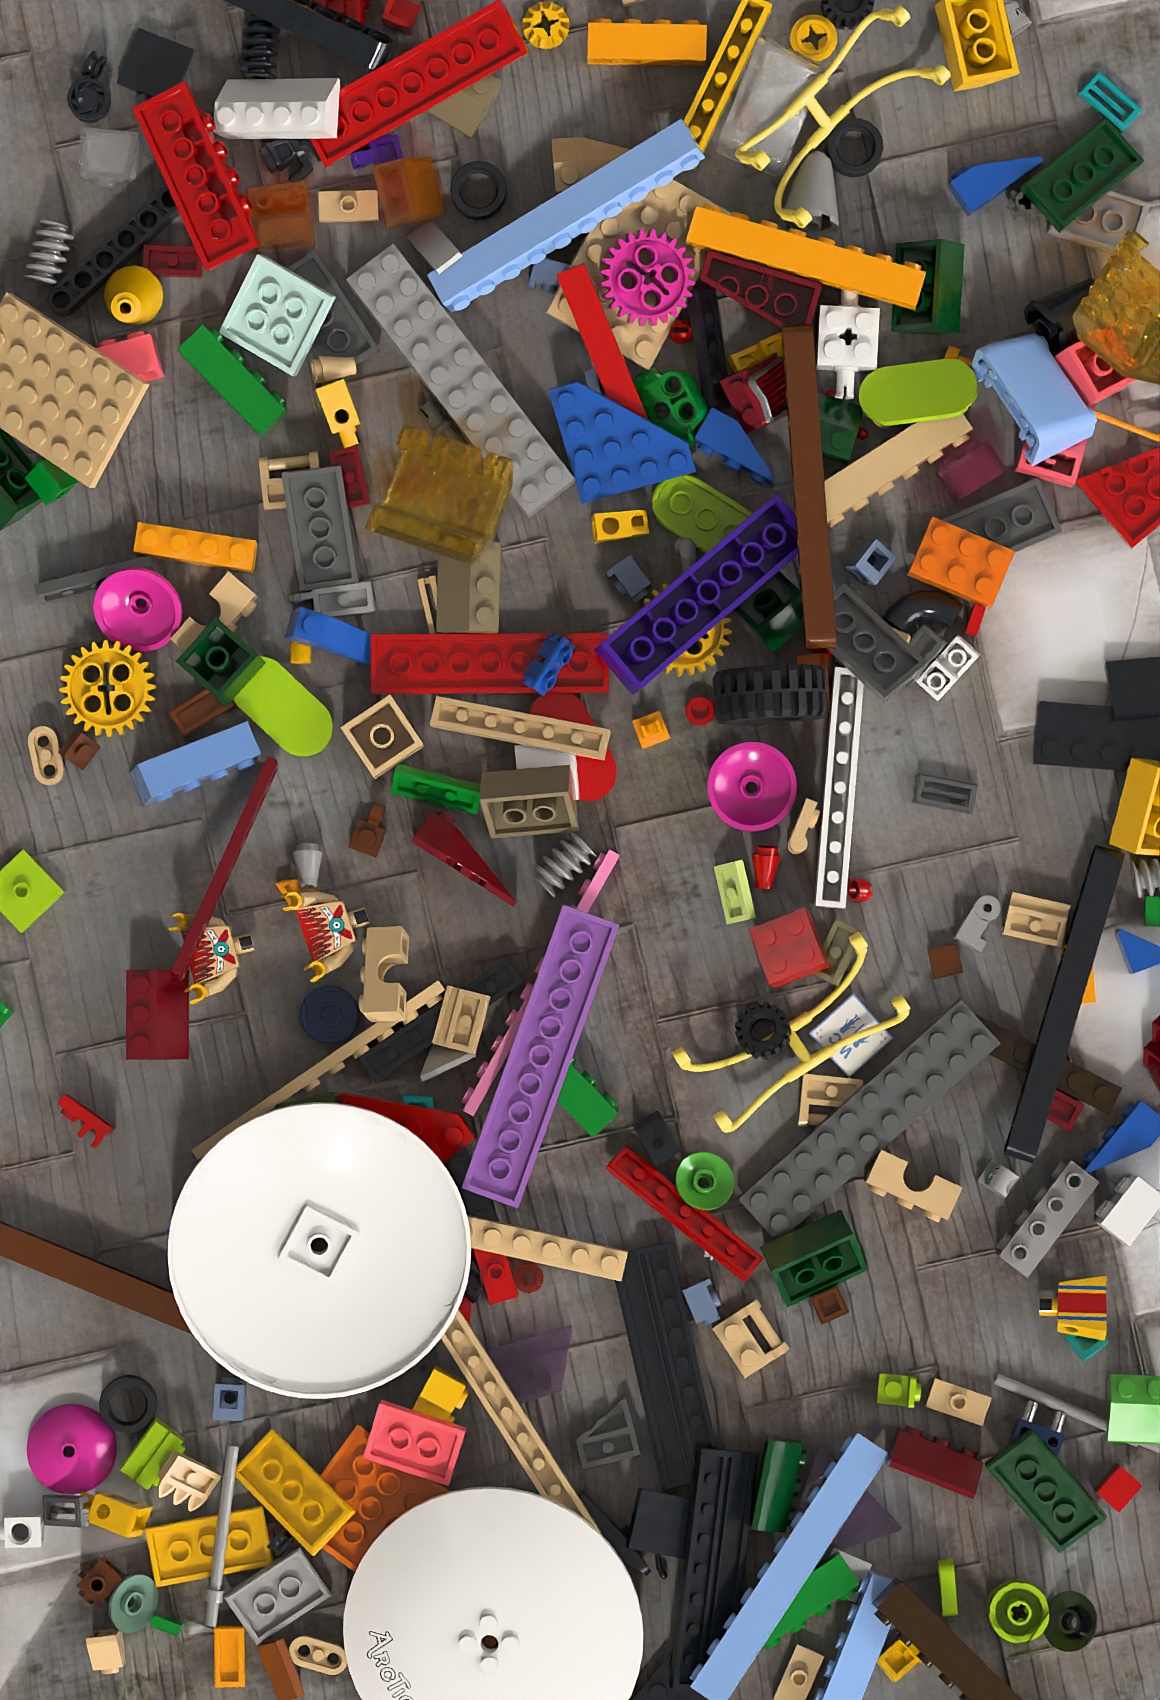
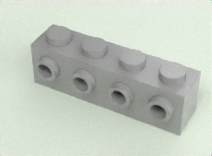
M1067 1160L1065 1164L1062 1161L1058 1163L1050 1174L1054 1179L1047 1187L1042 1185L1032 1198L1035 1204L1029 1211L1024 1209L1014 1222L1018 1225L1011 1235L1006 1233L996 1246L1000 1249L996 1255L1027 1278L1100 1183L1071 1160Z

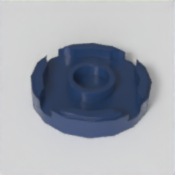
M325 985L315 988L305 997L300 1007L299 1018L303 1030L310 1038L318 1043L332 1045L343 1042L353 1034L358 1025L359 1010L355 999L348 991L339 986Z

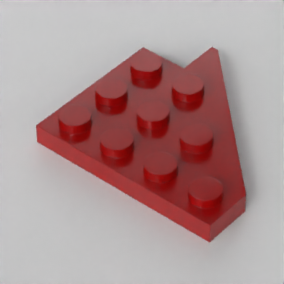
M343 1092L338 1096L343 1104L374 1111L404 1126L424 1141L442 1163L478 1138L462 1114L458 1112Z

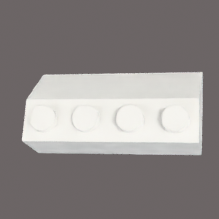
M228 79L215 101L214 122L216 129L213 132L225 139L337 138L340 79Z

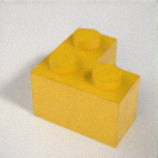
M435 1365L412 1410L453 1423L455 1417L450 1414L455 1407L461 1409L469 1394V1391L465 1389L467 1381Z

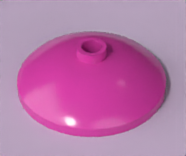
M139 567L117 570L103 580L95 594L93 609L96 622L104 635L113 643H116V641L121 642L122 648L130 645L132 646V651L139 652L158 649L166 645L180 627L182 621L180 597L167 579L152 570ZM143 598L147 604H141L138 599Z
M744 742L730 747L716 759L708 776L707 792L710 804L721 820L733 828L755 832L771 828L786 817L796 798L797 781L792 765L779 750L760 742ZM753 782L756 784L757 790L755 793H748L746 791L747 783Z
M78 1404L61 1405L47 1411L36 1421L27 1440V1459L33 1474L44 1486L61 1494H81L83 1491L87 1492L97 1487L111 1472L117 1454V1444L113 1429L105 1424L100 1413L92 1408ZM66 1446L74 1448L75 1453L73 1456L65 1455L64 1448Z

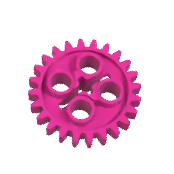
M643 229L637 230L636 238L631 232L625 234L627 243L620 238L615 240L618 249L608 248L607 251L612 256L611 259L604 258L601 260L603 264L608 266L607 269L598 272V274L606 277V281L599 283V286L607 287L608 289L602 295V298L611 297L613 301L609 304L608 308L618 307V318L628 314V324L633 323L636 318H638V325L640 327L645 326L647 319L651 327L657 326L658 318L662 323H667V313L672 317H677L679 314L676 306L682 309L686 308L687 305L682 298H689L693 295L686 290L687 286L695 285L694 281L688 279V275L693 274L695 270L686 268V264L692 258L683 259L681 255L686 248L676 249V238L666 242V232L661 233L658 238H656L655 229L649 230L647 237ZM641 249L647 250L650 255V261L647 265L641 264L638 260V253ZM626 261H630L640 273L650 272L649 279L653 283L644 284L645 277L636 270L629 268L626 265ZM664 267L670 268L673 272V279L670 283L662 279L661 272ZM623 273H627L632 277L633 284L629 289L621 285L620 280ZM655 284L665 288L668 291V294L664 295L663 292ZM647 291L653 292L656 297V303L653 307L647 306L644 301V295Z

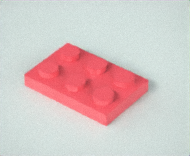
M381 1400L363 1458L449 1486L467 1428Z

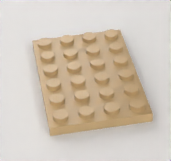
M672 180L667 185L656 187L648 192L644 199L632 202L622 208L618 215L610 218L607 217L599 222L592 231L587 232L569 268L585 263L623 357L645 370H650L669 334L670 326L676 321L677 317H672L667 313V323H662L658 318L657 326L652 327L648 319L645 326L640 327L638 325V318L631 324L627 323L628 314L618 318L619 308H608L609 304L613 301L611 297L602 298V295L608 291L607 287L599 286V283L606 281V277L598 274V272L608 267L601 260L604 258L611 259L612 257L607 249L610 247L618 249L615 240L620 238L627 243L625 234L631 232L636 238L637 230L643 229L646 237L651 229H655L656 238L661 233L666 232V242L676 238L675 248H686L681 255L682 258H692L686 264V268L695 270L693 274L688 275V279L696 283L708 253L707 250L686 244L696 206L703 208L704 204H710L721 208L720 213L732 215L729 211L675 180ZM641 249L638 253V260L643 265H647L650 261V255L645 249ZM626 261V265H627L629 268L634 269V270H636L638 273H640V272L631 264L630 261ZM663 268L661 272L662 279L667 283L672 281L673 272L670 268ZM650 272L640 273L645 277L644 284L653 283L649 279ZM623 273L620 280L621 285L629 289L633 284L632 277L627 273ZM655 284L663 292L664 295L668 294V291L665 288ZM559 285L545 313L580 332L561 285ZM694 285L687 286L686 290H692ZM647 291L644 295V301L649 307H653L656 303V297L651 291ZM676 306L678 314L680 313L682 308Z
M6 293L0 303V428L87 487L95 488L149 383L14 294Z

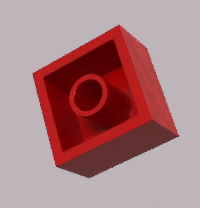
M804 907L749 929L768 983L774 988L781 987L830 967L812 916Z

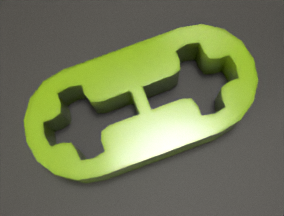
M953 1559L937 1560L942 1617L957 1616L958 1608Z

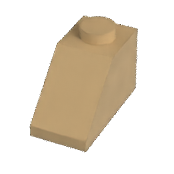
M116 1628L91 1631L86 1638V1645L93 1671L101 1670V1674L119 1672V1667H123L126 1664L123 1632Z

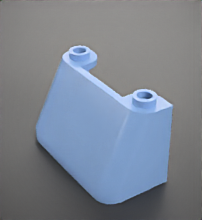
M1031 333L987 344L977 349L970 368L974 371L977 382L985 379L984 385L986 388L991 386L994 388L1020 427L1019 438L1021 441L1026 439L1029 445V450L1024 455L1031 466L1093 435L1095 423L1097 422L1094 411L1090 407H1086L1050 353L1049 345L1043 336Z

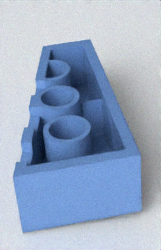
M248 721L139 763L130 772V775L144 806L154 801L160 803L173 797V793L182 789L184 792L193 790L201 786L200 782L211 778L212 781L221 779L228 775V770L237 766L239 771L256 764L254 759H257L261 752Z

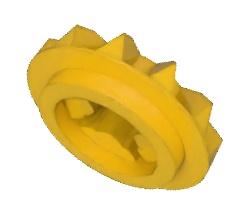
M539 1L536 5L530 7L522 23L526 39L533 46L541 49H551L559 46L566 39L570 27L569 17L563 7L554 4L552 1ZM542 14L547 17L548 21L555 22V24L550 26V36H548L544 28L537 27L542 22Z
M816 14L806 15L800 18L792 27L790 44L798 57L807 62H821L823 59L831 56L837 44V32L832 22L827 18ZM809 27H811L816 36H824L818 40L817 50L811 42H803L809 38Z

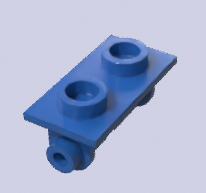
M553 632L551 637L547 636L537 653L545 658L544 662L541 663L533 659L523 675L525 679L522 683L531 689L533 688L544 697L546 692L555 685L557 675L563 665L570 661L575 646L565 637H561Z

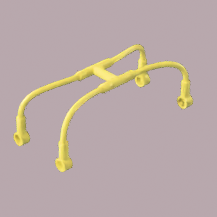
M897 5L894 9L882 8L866 16L852 32L828 68L814 78L784 109V113L778 119L736 149L735 156L742 163L751 164L756 169L762 171L770 163L769 157L760 149H757L754 153L747 152V149L771 134L789 118H793L805 105L820 125L813 135L807 139V144L789 165L777 188L774 207L776 213L783 220L794 222L800 228H805L812 220L808 211L802 207H799L797 210L783 209V193L792 174L804 157L832 132L837 124L850 113L849 110L855 104L881 86L900 78L920 76L921 78L932 79L938 85H943L950 78L949 71L941 64H937L934 68L924 66L901 70L868 85L853 96L845 105H840L830 117L827 116L814 97L815 94L828 82L827 79L839 66L863 30L873 20L880 18L881 20L892 21L895 25L902 27L910 19L909 13L902 6Z
M859 931L848 937L858 956L847 976L815 1008L809 1012L805 1011L797 1016V1018L789 1021L791 1028L789 1045L801 1062L785 1072L783 1077L767 1088L732 1123L723 1109L712 1115L723 1132L728 1133L737 1129L780 1087L787 1082L791 1083L827 1060L838 1049L863 1037L899 1024L909 1015L910 1007L902 994H899L890 1000L898 1015L896 1017L858 1031L832 1045L828 1044L810 1055L796 1034L797 1030L810 1023L813 1017L828 1007L846 989L858 973L867 952L866 947H868ZM773 1033L762 1039V1041L770 1039ZM682 1046L671 1052L681 1069L692 1072L719 1069L752 1056L744 1051L735 1056L712 1063L691 1064V1060Z

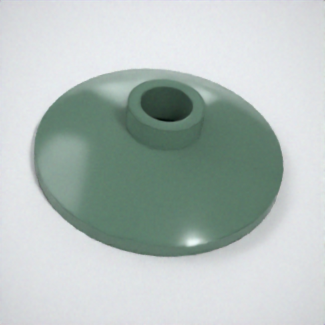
M133 1574L124 1578L114 1589L109 1601V1618L117 1630L124 1633H134L143 1629L151 1621L158 1606L159 1595L155 1582L150 1577L143 1574Z

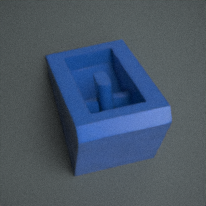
M1117 929L1115 937L1129 974H1134L1160 964V946L1123 929Z

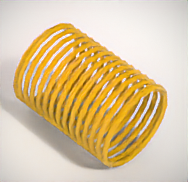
M290 641V663H312V648L304 644H294L297 642Z

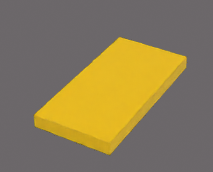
M271 1429L236 1466L235 1477L313 1556L355 1513L346 1501L275 1429Z
M263 1505L231 1511L223 1575L266 1567L274 1561L271 1548H267L270 1542ZM218 1514L145 1528L156 1587L211 1577Z

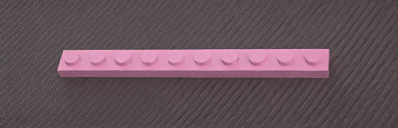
M610 849L607 855L602 852L600 853L593 866L597 870L592 881L586 878L578 893L583 897L577 907L571 905V908L585 913L589 912L620 856L619 854ZM544 957L541 958L539 964L537 965L534 971L537 974L539 973ZM529 982L520 996V999L524 1000L520 1010L517 1011L513 1008L505 1023L509 1026L504 1037L498 1035L490 1049L495 1053L490 1063L484 1061L476 1074V1077L480 1078L479 1083L475 1089L469 1087L461 1103L466 1105L463 1111L471 1116L475 1115L511 1051L534 987Z

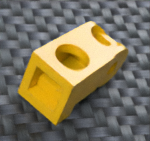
M646 510L597 513L590 517L594 544L649 535Z

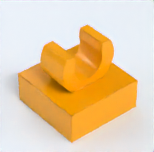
M660 710L632 721L642 749L670 739Z

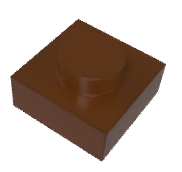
M75 729L58 753L81 770H84L100 749V746Z

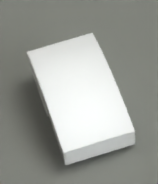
M957 635L916 682L933 698L939 701L980 654L960 635Z

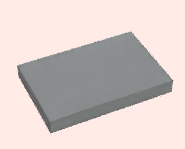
M1110 190L1060 233L1050 223L1047 234L1132 260L1150 203Z
M299 1545L223 1594L224 1599L256 1645L332 1596L331 1591Z

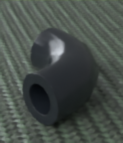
M919 590L899 598L885 611L882 618L894 629L907 633L916 622L924 619L934 620L948 628L965 605L940 591Z

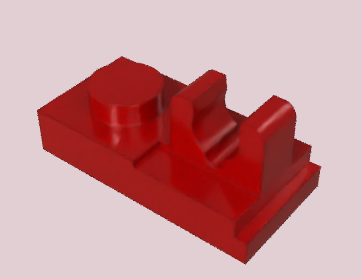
M64 1094L57 1103L62 1107L60 1113L73 1122L77 1118L84 1122V1125L77 1134L79 1138H83L86 1132L95 1130V1140L91 1144L93 1148L98 1147L108 1133H113L116 1129L69 1094Z

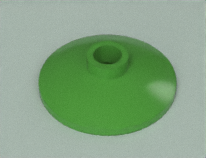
M698 1152L689 1155L681 1162L676 1171L675 1183L679 1195L687 1204L701 1210H712L725 1204L731 1197L734 1190V1175L730 1166L721 1157L708 1152ZM698 1181H705L707 1188H701L698 1185Z

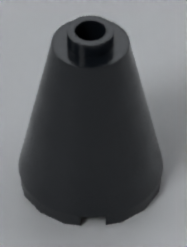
M1086 279L1031 301L1024 309L1025 320L1028 325L1033 323L1037 330L1034 333L1046 339L1051 353L1055 354L1058 351L1060 353L1069 347L1106 304L1107 288L1100 280Z

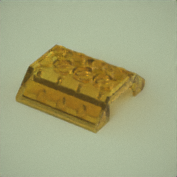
M1128 230L1115 248L1116 255L1110 256L1107 261L1108 263L1104 265L1094 284L1090 287L1089 297H1084L1081 304L1077 307L1073 314V321L1078 339L1120 375L1160 385V271L1139 254V251L1148 246L1149 242L1136 231Z
M405 424L395 444L403 449L386 499L384 504L377 501L374 502L365 529L473 565L493 542L513 486V459L489 452L485 458L483 470L481 469L480 448H471V445L436 435L431 444V452H429L428 431L419 430L416 427Z

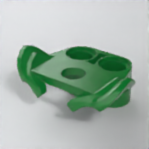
M651 367L650 370L642 371L634 378L633 382L650 420L668 432L688 441L689 447L692 448L694 444L692 431L705 419L708 409L693 377L685 370L669 371L662 374L656 367ZM675 376L681 382V388L678 392L672 386V380ZM660 402L666 403L670 408V414L666 419H660L656 415L655 408ZM688 403H691L695 409V414L692 418L686 413Z

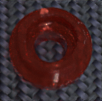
M524 1263L514 1273V1283L522 1292H535L543 1284V1272L536 1264ZM526 1272L534 1274L535 1279L532 1283L524 1282L523 1275Z

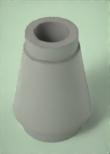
M302 843L295 846L293 859L299 888L313 889L317 887L322 852L319 851V845Z

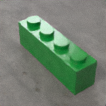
M202 324L177 349L178 352L262 438L287 414L286 409L283 407L286 404L285 400L275 390L270 394L262 386L266 381L254 369L249 372L242 365L245 360L234 348L228 351L221 344L225 339L215 328L211 327L208 330Z
M572 1057L557 1102L594 1138L619 1113L615 1109L618 1103L607 1092L601 1095L594 1088L597 1084L596 1080L586 1070L580 1074L573 1066L577 1061Z
M839 1551L816 1565L763 1647L766 1650L779 1644L782 1641L780 1636L789 1630L793 1634L806 1626L805 1620L815 1614L816 1617H820L832 1608L830 1604L838 1598L844 1601L857 1592L855 1587L860 1584Z

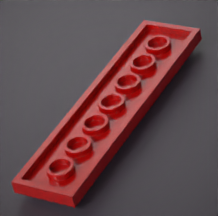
M503 0L491 3L342 88L339 93L337 138L310 139L324 166L332 165L530 53Z
M553 633L371 634V695L539 694L533 688L531 689L522 683L525 679L523 675L533 659L541 663L544 662L545 658L537 653L547 636L551 637ZM557 633L569 640L575 648L573 649L570 661L563 665L558 673L555 685L546 693H609V667L593 650L609 637V633Z

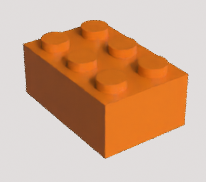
M932 516L907 575L974 604L984 606L986 609H990L994 604L1015 551Z

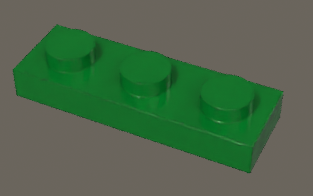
M397 764L390 793L477 814L480 805L481 784Z

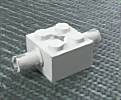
M841 289L840 305H820L818 310L816 370L836 371L835 398L843 399L845 386V399H853L855 372L871 373L877 368L880 308L859 306V294ZM845 333H849L851 338H855L850 345H845V340L840 339Z

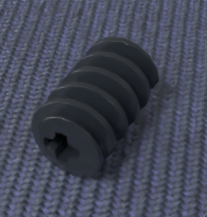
M256 15L247 16L244 18V24L249 28L243 30V36L247 40L242 41V48L247 51L241 53L240 58L246 63L241 64L239 70L251 79H276V76L269 73L268 69L277 68V64L269 61V58L278 56V52L270 49V47L279 45V40L272 38V34L280 33L281 29Z

